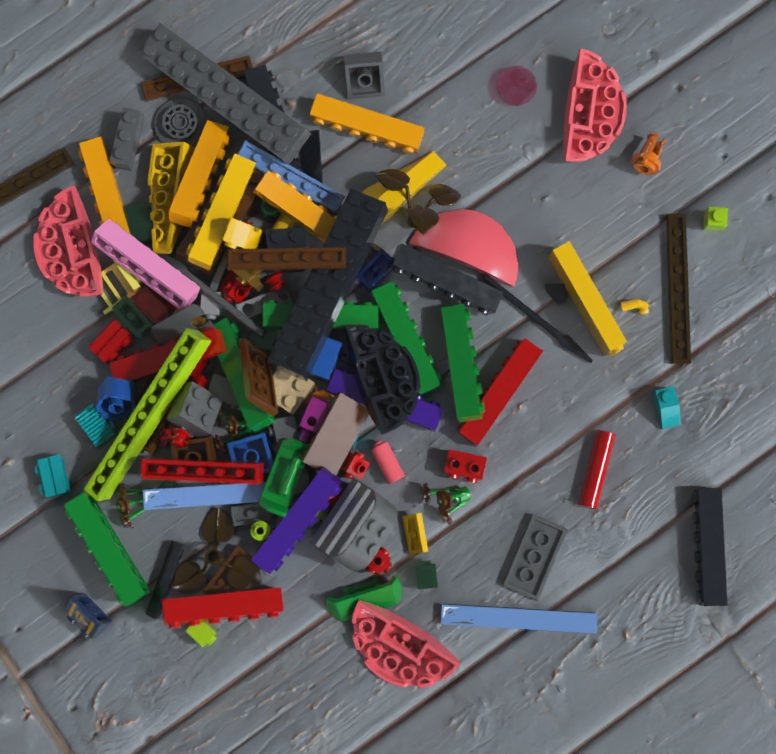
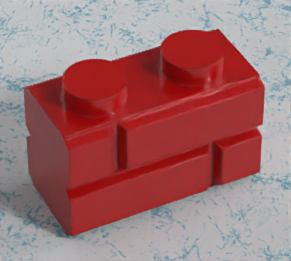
M113 319L88 348L108 364L109 362H114L115 358L119 357L118 352L122 348L126 349L132 343L131 338L133 335Z

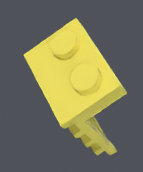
M116 261L102 271V277L119 300L112 304L103 291L101 296L109 306L103 311L105 315L144 290L140 285L142 281ZM110 271H113L128 293L125 297L122 298L107 277L106 274Z

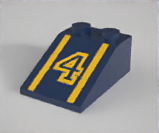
M86 593L72 596L65 609V612L68 614L66 616L67 619L74 625L77 623L81 628L80 632L86 638H96L112 622Z

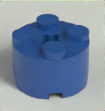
M106 377L97 388V412L99 411L101 417L109 421H123V418L127 416L130 418L136 408L135 383L131 380Z

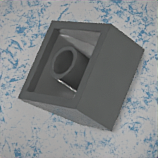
M381 52L344 55L348 99L385 96Z

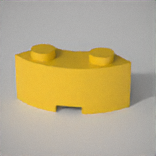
M229 217L221 240L226 241L224 245L236 249V246L242 247V249H257L264 231Z

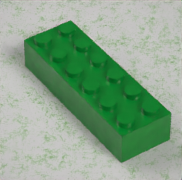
M84 492L64 504L66 508L64 512L70 521H74L76 533L79 537L83 536L86 541L84 545L90 554H94L97 559L95 560L96 566L100 571H104L107 576L105 581L117 593L115 594L117 601L121 605L129 606L150 594V588L98 502L90 494Z

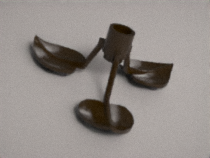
M386 169L375 175L379 182L391 191H400L403 188L406 190L408 205L407 223L410 227L417 228L423 235L439 222V215L429 208L432 202L436 200L441 206H450L459 201L461 194L455 189L444 184H435L429 189V194L432 198H430L425 208L420 205L411 207L409 186L406 185L410 182V178L406 173L397 169Z
M220 508L214 509L203 525L202 534L204 539L209 543L216 542L205 553L206 561L204 562L203 569L201 570L200 565L196 562L188 561L183 563L175 574L171 586L173 590L184 594L200 592L207 584V577L203 573L206 571L208 564L217 566L221 563L231 568L227 574L229 584L235 589L246 590L260 585V570L250 558L244 556L237 557L234 565L223 560V554L217 549L220 541H229L235 532V526H233L231 518Z

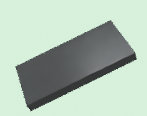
M531 514L502 586L538 601L568 529Z

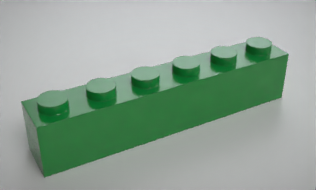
M391 281L372 290L371 294L376 305H378L389 333L394 336V340L408 349L417 365L420 377L419 396L439 388L442 381L441 375L438 370L434 371L432 364H434L433 358L430 353L426 354L424 350L426 344L423 337H418L415 331L418 327L414 319L410 320L407 314L410 310L406 302L402 303L399 297L402 293L398 285L394 286Z
M267 300L266 303H263L261 306V328L283 329L296 301H285V304H282L276 300ZM344 302L332 330L345 331L344 327L348 325H368L370 329L377 330L378 305H373L372 302H363L361 305H354V302Z
M464 304L442 307L441 311L457 419L460 423L483 419L482 413H485V406L479 397V394H482V387L480 382L477 383L476 377L480 375L478 364H474V357H477L475 345L472 346L471 344L474 334L472 327L469 328L468 321L471 320L470 310H466Z
M225 318L214 324L215 329L222 331L227 353L218 355L248 428L257 432L276 422L274 416L246 400L239 341L242 338L238 335L240 330L235 322Z

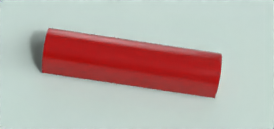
M602 430L596 431L578 505L598 509L616 434Z

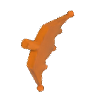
M314 386L316 392L308 395L303 406L305 407L309 403L311 397L323 402L325 400L329 402L328 397L333 398L334 395H331L324 389L319 391L318 386Z

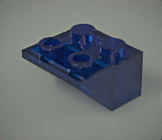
M373 243L356 280L370 293L393 270V268L389 267L392 257L381 247Z

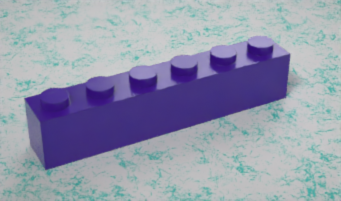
M340 368V370L335 369L327 392L333 395L341 392L365 406L355 377L350 375L351 371ZM417 396V405L413 413L405 421L436 431L444 408L440 407V403L431 400L430 403L422 401L423 397Z
M323 467L251 561L269 575L273 570L278 571L284 563L281 560L284 555L289 557L295 549L293 546L295 541L300 542L307 534L304 531L306 527H312L318 520L316 517L319 511L323 513L330 504L327 500L331 496L335 498L342 489L339 487L342 480Z

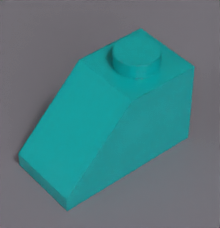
M674 386L652 392L651 395L661 429L680 425V406Z

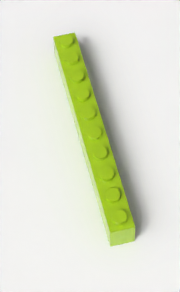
M186 328L87 483L84 490L95 500H110L210 345L211 340L200 331Z

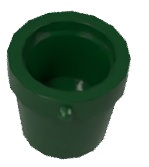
M262 200L259 209L262 218L267 222H276L281 212Z

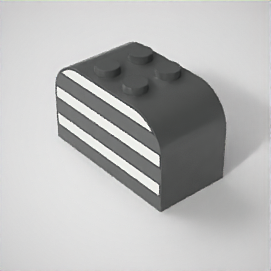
M353 477L310 541V544L352 571L361 570L372 561L394 528L397 521L396 507Z

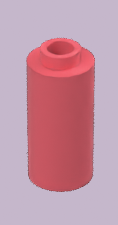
M381 440L372 445L374 449L371 450V453L388 485L405 477L388 442L384 443Z

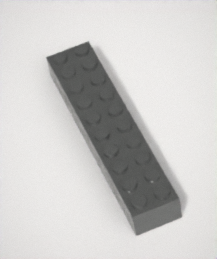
M161 23L158 24L138 52L140 56L287 164L291 163L311 135L303 126Z

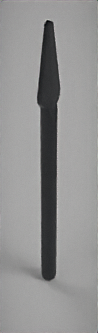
M484 275L482 277L486 284L504 292L503 297L559 340V344L563 348L592 363L593 360L569 335H563L490 276Z

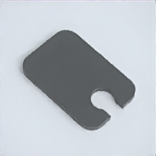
M191 304L155 323L151 332L159 344L163 346L168 344L167 341L180 339L186 328L195 329L203 333V329L214 327V325L209 320L202 327L194 326L192 319L204 315V311L200 306Z

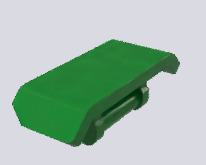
M293 438L282 441L259 501V505L265 510L283 517L286 516L305 466L301 459L309 444Z
M393 576L388 583L380 585L377 577L360 585L343 588L344 597L335 599L329 596L326 599V604L330 614L336 620L346 621L353 618V613L359 600L382 608L398 604L402 596L399 577Z

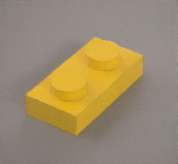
M422 513L402 516L409 555L427 552L428 546Z

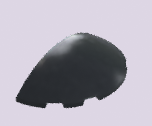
M368 325L345 326L349 358L363 402L382 435L390 433L403 424L413 413L417 405L416 400L420 390V377L417 365L408 349L394 340V336L388 332L370 329Z

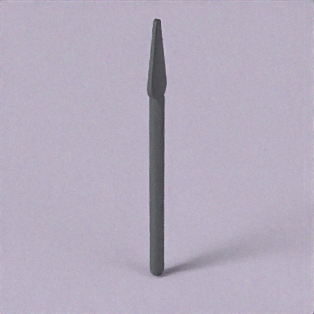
M157 254L188 279L194 281L203 293L257 335H264V330L191 274L186 265L166 254Z

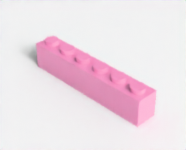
M108 219L94 231L91 241L93 245L179 310L187 307L196 299L200 287L194 281L188 279L179 270L151 251L149 247L143 245L133 235L123 230L118 224Z

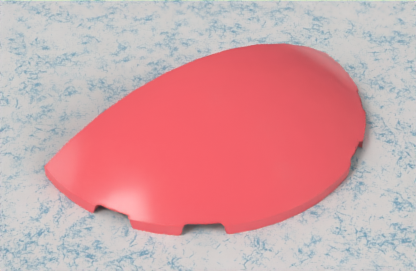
M579 49L566 102L563 151L564 161L568 162L585 161L605 152L614 139L620 135L626 118V95L618 82L619 76L612 67H608L601 60L600 56L585 49Z
M73 185L54 196V201L41 212L38 218L40 222L37 233H34L35 258L43 275L50 279L59 290L81 297L98 296L103 294L99 253L97 247L91 243L93 230L76 187Z
M466 209L439 213V222L436 226L429 229L424 235L417 230L409 242L412 246L468 266L483 275H488L512 287L515 285L518 262L514 243L497 221L483 213Z
M361 600L358 601L352 618V623H354L353 641L356 650H360L364 657L366 666L381 679L400 687L409 685L425 688L432 686L437 681L445 680L460 665L461 662L454 654L417 625L382 607Z

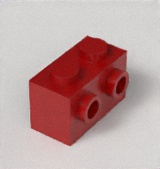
M449 449L443 473H447V477L458 479L459 476L465 477L467 482L477 484V481H482L487 457Z

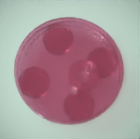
M513 66L501 73L497 82V90L505 102L520 106L526 104L534 97L537 90V81L530 70L521 66Z

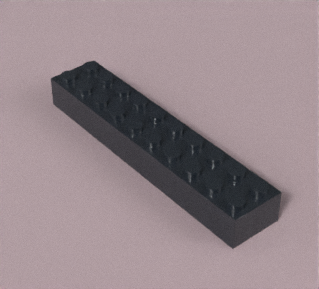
M350 189L322 247H346V268L311 270L268 358V363L273 368L307 382L388 212L386 202Z

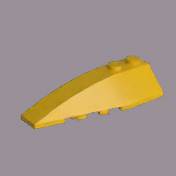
M185 142L153 143L148 186L151 189L149 202L152 203L150 218L153 221L151 232L153 252L155 254H171L182 225L169 222V209L195 150L194 147Z
M434 151L400 170L410 178V182L406 184L409 186L410 199L447 165ZM380 182L373 184L362 192L386 202L388 212L382 225L407 203L406 190L404 188L400 191H391Z

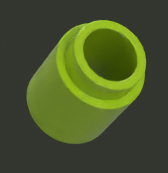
M264 521L255 522L251 527V535L258 541L267 540L272 533L271 526ZM259 527H262L264 529V533L262 535H259L257 533V529Z

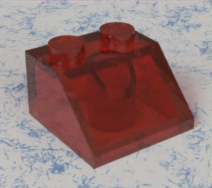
M145 285L131 297L153 324L174 314L176 310L173 304L148 285Z

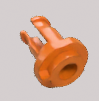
M649 133L647 136L648 140L644 143L641 153H635L631 159L635 170L641 174H656L661 168V162L658 158L662 151V145L665 144L666 140L657 141L658 133Z

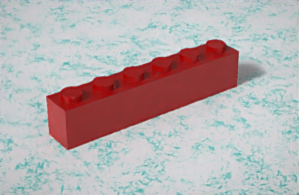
M214 327L202 330V334L209 338L211 343L199 361L227 353L221 330L214 329ZM179 339L167 341L168 344L163 346L161 344L153 345L150 347V350L145 352L144 350L135 351L133 356L130 357L125 355L115 358L116 361L110 363L113 377L137 382L156 376Z
M526 338L522 342L517 341L512 349L515 351L512 357H506L501 364L504 367L500 373L496 372L490 380L493 384L489 389L485 387L480 395L481 401L484 402L485 413H482L483 419L461 422L458 426L460 429L458 434L475 446L480 444L543 353L542 349Z
M147 457L142 459L141 479L260 484L263 482L264 463Z
M281 587L162 600L163 623L169 629L180 628V624H188L189 627L200 626V622L207 621L209 625L219 624L220 620L228 619V622H238L240 618L248 617V620H257L262 615H267V618L279 617V614L284 611Z

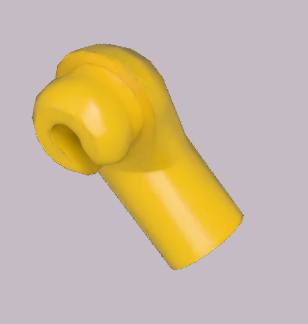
M632 299L621 302L623 311L636 308L639 309L641 315L649 312V304L645 301Z

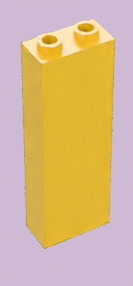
M569 241L552 250L548 258L603 355L610 354V356L617 354L624 349L623 345L627 340L572 244Z

